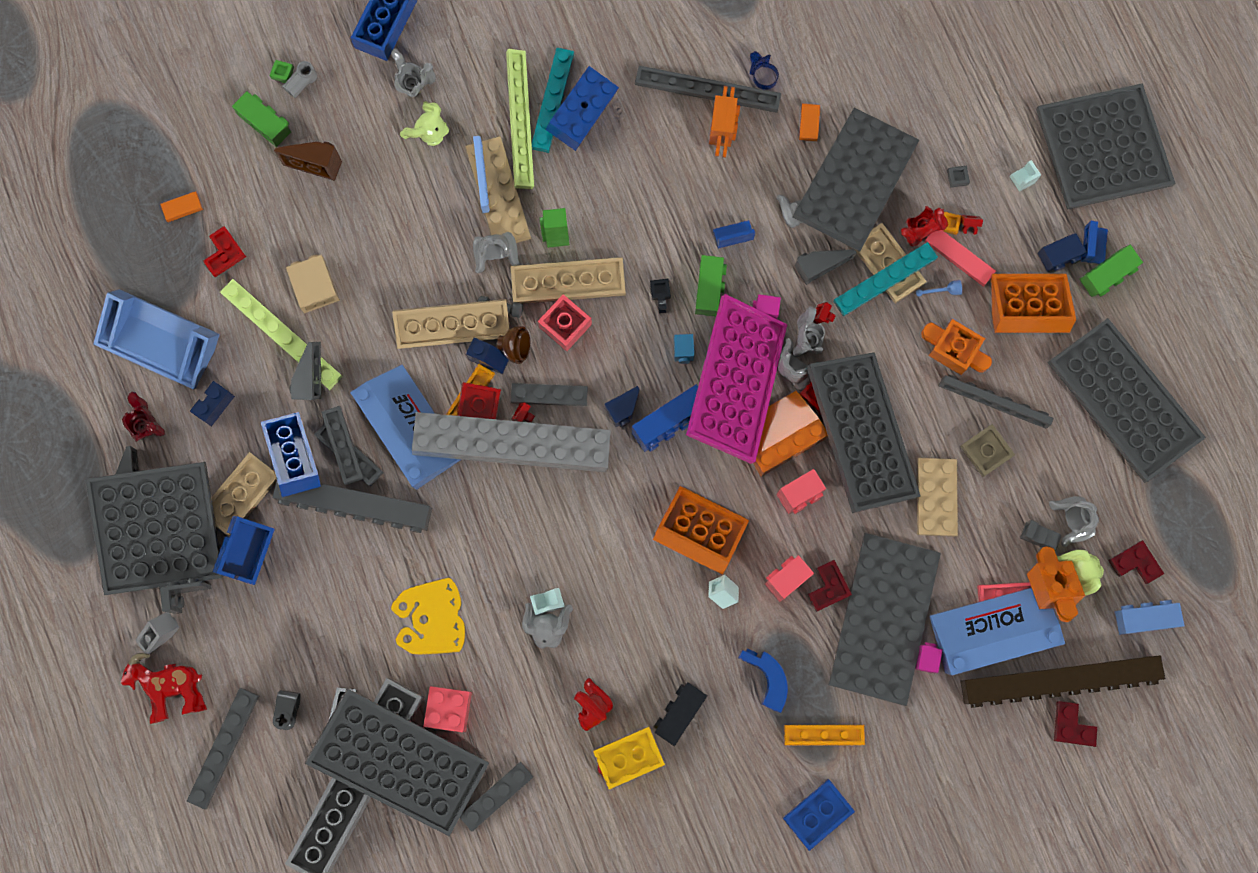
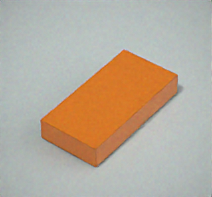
M802 103L799 140L817 142L820 105Z
M196 191L160 204L167 222L203 210Z

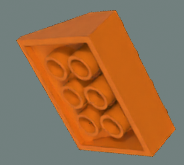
M1067 274L991 275L992 320L995 333H1070L1076 321V315Z
M797 390L768 406L756 461L753 463L761 477L828 437L824 425Z
M680 486L653 540L723 575L749 520Z

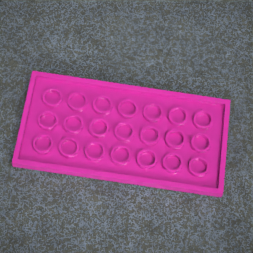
M727 294L721 296L686 433L687 436L750 464L755 463L787 329L786 323Z

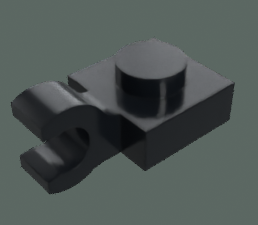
M669 278L650 280L652 301L658 300L659 314L666 313V299H671Z

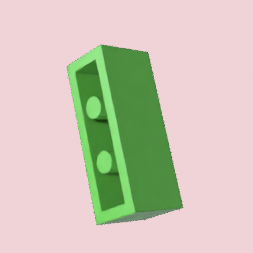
M246 91L232 108L240 118L277 147L291 133L288 121L282 116H276V112L269 105L264 106L262 104L263 101L256 94L252 96Z
M566 209L542 210L543 217L539 218L543 242L547 241L548 248L570 245Z
M1130 244L1118 250L1079 278V280L1091 297L1096 295L1101 297L1110 291V286H1117L1123 282L1124 276L1127 274L1130 276L1139 270L1138 266L1143 261Z
M701 256L695 314L715 317L717 315L720 293H724L725 282H722V275H726L727 264H723L724 257Z

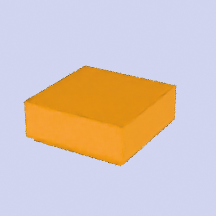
M944 212L949 225L943 231L957 235L961 215Z

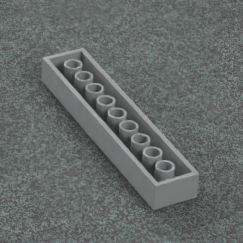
M416 412L412 455L606 472L608 469L610 430Z
M386 678L374 702L412 722L425 697L390 678ZM332 778L285 865L300 873H331L371 797Z

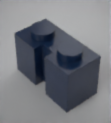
M1074 233L1042 247L1037 254L1047 272L1052 270L1058 272L1066 267V263L1071 262L1073 265L1081 261V257L1086 253V250L1077 233Z
M215 381L204 392L207 395L204 401L199 399L190 410L192 414L211 427L235 397Z

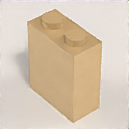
M313 255L308 260L296 261L286 267L298 304L304 313L340 301L326 260L322 255Z

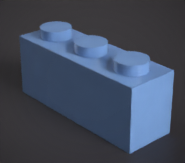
M1172 600L1159 601L1160 605L1153 606L1152 602L1140 604L1141 608H1134L1133 605L1121 606V610L1115 611L1119 635L1183 627L1184 621L1180 603L1172 604Z

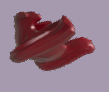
M136 392L129 393L127 399L133 407V411L125 413L122 423L130 432L135 442L152 434L160 437L164 436L165 430L156 422L154 416L148 410L147 402L139 397Z

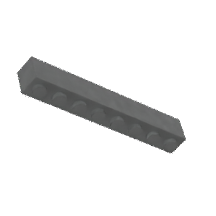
M276 482L272 497L280 505L289 506L290 503L297 504V508L304 510L312 507L316 508L315 511L327 514V511L335 512V516L346 518V515H351L354 520L364 522L365 519H370L372 523L377 525H383L384 522L390 523L391 527L402 529L405 526L409 527L410 531L416 533L428 530L432 508L428 505L321 484V487L282 497L278 482Z

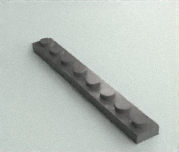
M644 66L638 67L635 85L714 101L715 95L723 96L724 86H728L726 97H730L731 87H735L734 98H738L737 105L778 113L781 93Z

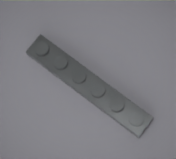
M945 375L939 384L941 388L1046 429L1052 425L1054 418L1050 417L1047 412L1032 410L1027 404H1017L1012 402L1013 400L1009 397H1000L991 390L977 388V385L971 382L964 383L959 381V378L956 376Z
M239 688L186 802L204 810L208 808L259 695Z

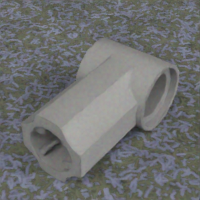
M308 61L300 62L297 66V71L282 86L294 98L308 84L315 82L317 79V72ZM310 70L308 74L304 75L305 71Z

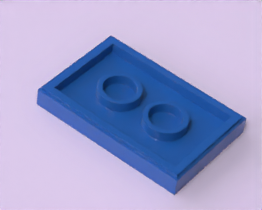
M827 779L787 813L783 819L808 851H810L855 811L833 783Z

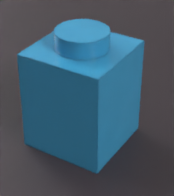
M693 334L674 335V361H679L680 364L690 363V361L694 360Z

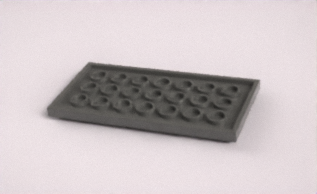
M854 108L797 207L793 218L861 251L914 152L919 139Z
M1109 318L1048 362L1144 483L1151 480L1206 438Z
M875 352L813 363L806 366L851 512L857 513L921 497Z
M864 533L850 591L852 595L848 599L829 686L907 706L940 560V552Z
M347 688L306 759L305 764L450 836L489 762Z

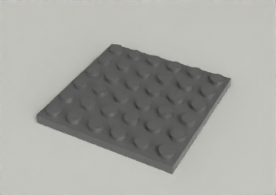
M1143 83L1040 105L1036 108L1067 210L1172 187L1176 184Z
M206 462L85 479L104 595L165 587L170 582L186 584L187 580L190 579L206 581L224 577L212 572L220 549Z

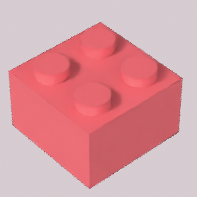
M564 294L538 320L539 328L566 352L592 325L591 317Z
M812 469L780 488L776 495L788 514L791 512L797 514L807 506L806 503L810 502L813 504L824 496L823 492L826 490V487L816 471Z
M799 555L795 559L791 556L781 564L782 570L775 569L766 577L768 580L765 583L766 587L779 602L814 574Z
M430 686L423 727L466 732L472 692Z

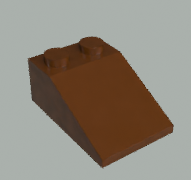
M329 142L302 143L276 147L274 150L283 166L333 181L336 180L342 164L335 146Z

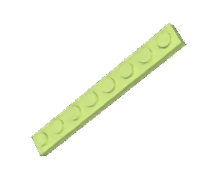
M508 49L506 51L514 188L533 189L534 175L526 51Z
M232 279L220 293L299 363L307 344ZM321 357V383L331 390L343 376Z

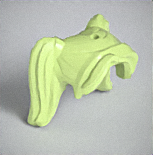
M425 101L422 106L425 113L418 118L414 128L407 127L400 132V136L404 139L420 137L428 145L435 146L442 142L443 137L448 134L449 128L440 117L441 108L434 102L428 103Z
M1079 549L1057 556L1058 561L1073 562L1085 596L1093 594L1100 589V579L1104 574V569L1096 556L1089 554L1086 550Z

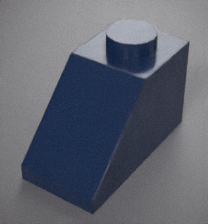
M473 338L466 353L469 361L481 364L502 375L509 362L502 351L477 338Z
M638 386L604 404L605 410L615 427L619 425L624 427L631 422L630 419L633 418L640 392Z

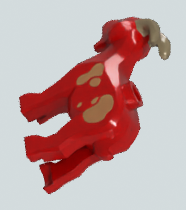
M137 653L132 656L125 667L121 684L123 686H131L135 690V683L139 680L144 692L151 701L152 714L150 716V724L169 719L166 708L167 697L180 694L184 697L185 705L182 708V715L207 710L203 695L197 688V683L202 679V674L199 675L193 667L170 664L164 666V670L153 672L139 663L142 659L150 657L149 654Z

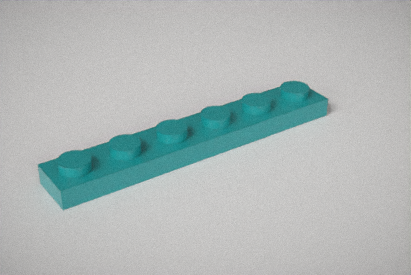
M556 48L532 140V150L550 152L554 135L549 133L546 128L562 105L574 58V51Z
M927 242L835 298L833 302L844 317L937 260L938 256Z

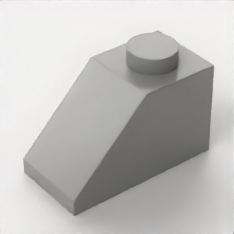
M166 612L148 621L135 640L145 654H151L173 637L179 628L176 619Z

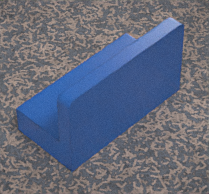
M748 220L713 229V233L719 249L754 240L755 229L751 228L750 221Z
M1090 221L1085 226L1083 246L1086 253L1082 256L1081 262L1100 264L1105 260L1108 230L1098 228V221Z

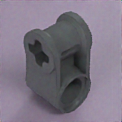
M282 690L278 692L273 716V725L277 729L290 730L294 727L301 701L300 693ZM281 719H287V723H282Z

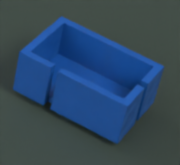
M232 516L227 530L230 536L224 538L212 572L255 585L275 529L238 516Z

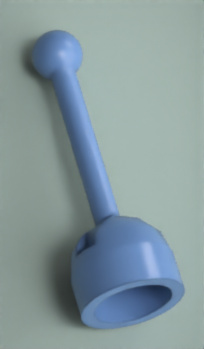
M954 280L944 288L916 290V295L920 297L923 294L948 291L951 295H962V284L960 280Z

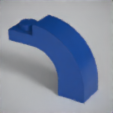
M750 649L742 650L738 659L759 668L766 677L767 691L761 705L781 713L788 692L787 679L782 667L766 652H762L760 658H758V653Z

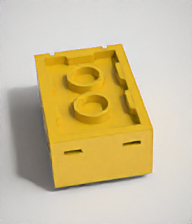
M649 726L593 751L598 762L597 770L604 777L608 789H612L665 765Z

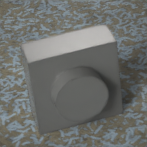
M967 165L948 168L947 174L950 188L970 184Z

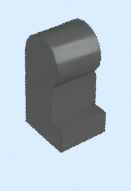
M1033 520L1025 523L1020 539L1039 547L1047 546L1055 551L1057 550L1062 537L1059 533L1038 525L1039 523Z

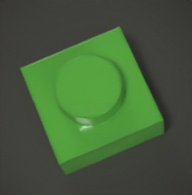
M275 60L269 76L273 80L286 83L293 73L294 66L293 64Z

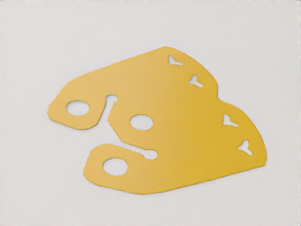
M445 578L404 590L391 606V610L400 618L408 617L415 606V602H419V606H417L412 614L413 627L420 634L424 635V638L420 639L413 630L405 627L401 629L395 639L398 646L411 654L419 655L460 652L465 639V626L463 620L458 616L461 598L458 588L452 579ZM448 584H449V588H451L452 591L446 590ZM453 598H454V601H453V602H454V604H455L454 606L450 603V601H451ZM401 602L407 604V609L404 611L399 609ZM422 615L428 617V622L425 624L420 622ZM455 623H457V628L459 630L453 628L455 626ZM405 635L411 636L412 640L410 643L403 641ZM459 638V640L457 641L458 645L456 646V644L453 641Z

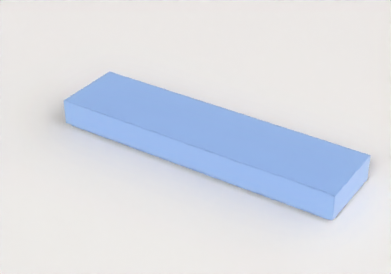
M473 136L482 213H489L482 140L480 136Z

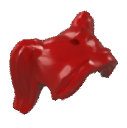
M925 206L922 213L906 220L905 223L908 228H902L901 233L906 237L910 246H918L922 239L929 234L945 230L949 224L944 216V209L937 208L933 213L932 208Z
M590 678L584 682V689L587 694L580 691L574 697V700L583 707L582 711L578 714L580 726L585 731L606 720V713L613 709L610 697Z

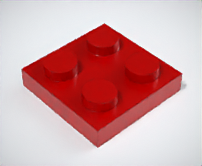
M463 382L457 416L496 419L501 389Z

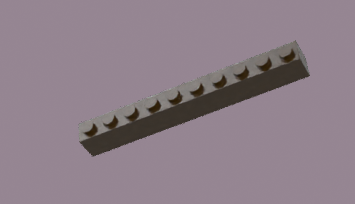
M1161 655L960 680L964 704H970L971 708L983 707V702H990V705L1003 704L1002 700L1010 699V703L1022 702L1023 697H1029V700L1042 699L1041 695L1049 694V698L1061 697L1062 692H1068L1069 695L1081 694L1080 690L1088 689V693L1101 692V687H1107L1108 690L1120 689L1119 685L1127 684V688L1140 687V682H1146V685L1159 684L1158 680L1166 678Z

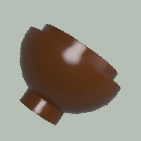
M515 326L504 336H499L497 348L503 351L509 361L521 364L529 355L530 334L524 326Z

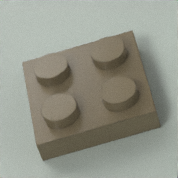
M993 424L960 446L982 477L1015 456Z

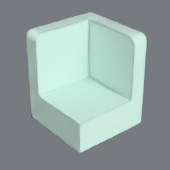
M1030 160L1023 168L1012 173L1010 178L1020 192L1033 185L1041 174L1032 160Z
M722 575L709 581L708 597L724 609L738 603L739 587L726 575Z
M559 588L530 596L535 615L549 613L565 607Z

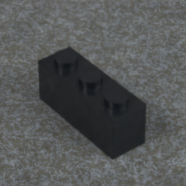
M689 682L679 686L676 691L678 697L674 702L670 700L664 709L667 712L663 719L659 717L653 726L656 729L654 733L674 747L708 696Z

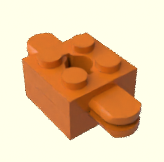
M724 86L723 96L715 95L709 144L716 145V157H719L720 146H723L722 157L726 158L727 147H731V142L736 139L740 105H737L738 98H734L735 87H731L730 97H726L728 86Z
M954 319L947 324L945 329L932 322L922 329L921 337L934 345L928 356L956 373L962 375L968 367L983 373L991 366V357L979 350L986 338Z
M1043 547L1036 554L1038 563L1027 573V577L1039 609L1055 608L1059 620L1070 622L1078 615L1076 605L1085 597V593L1073 562L1058 561L1053 548Z

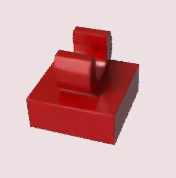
M961 215L960 222L964 225L962 232L967 234V229L973 227L972 233L976 235L978 232L977 227H982L983 219L980 216Z
M827 302L818 304L813 322L815 324L833 322L836 315L830 312L832 305Z
M525 402L520 403L511 420L517 422L524 420L532 423L535 416L528 412L531 406Z

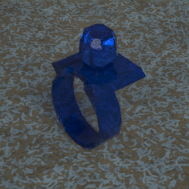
M754 51L750 54L752 65L749 74L753 75L754 84L758 88L763 90L771 89L778 81L779 72L774 65L769 63L771 55H766L762 58L759 52ZM761 67L770 68L776 73L777 79L771 85H762L755 78L756 70Z

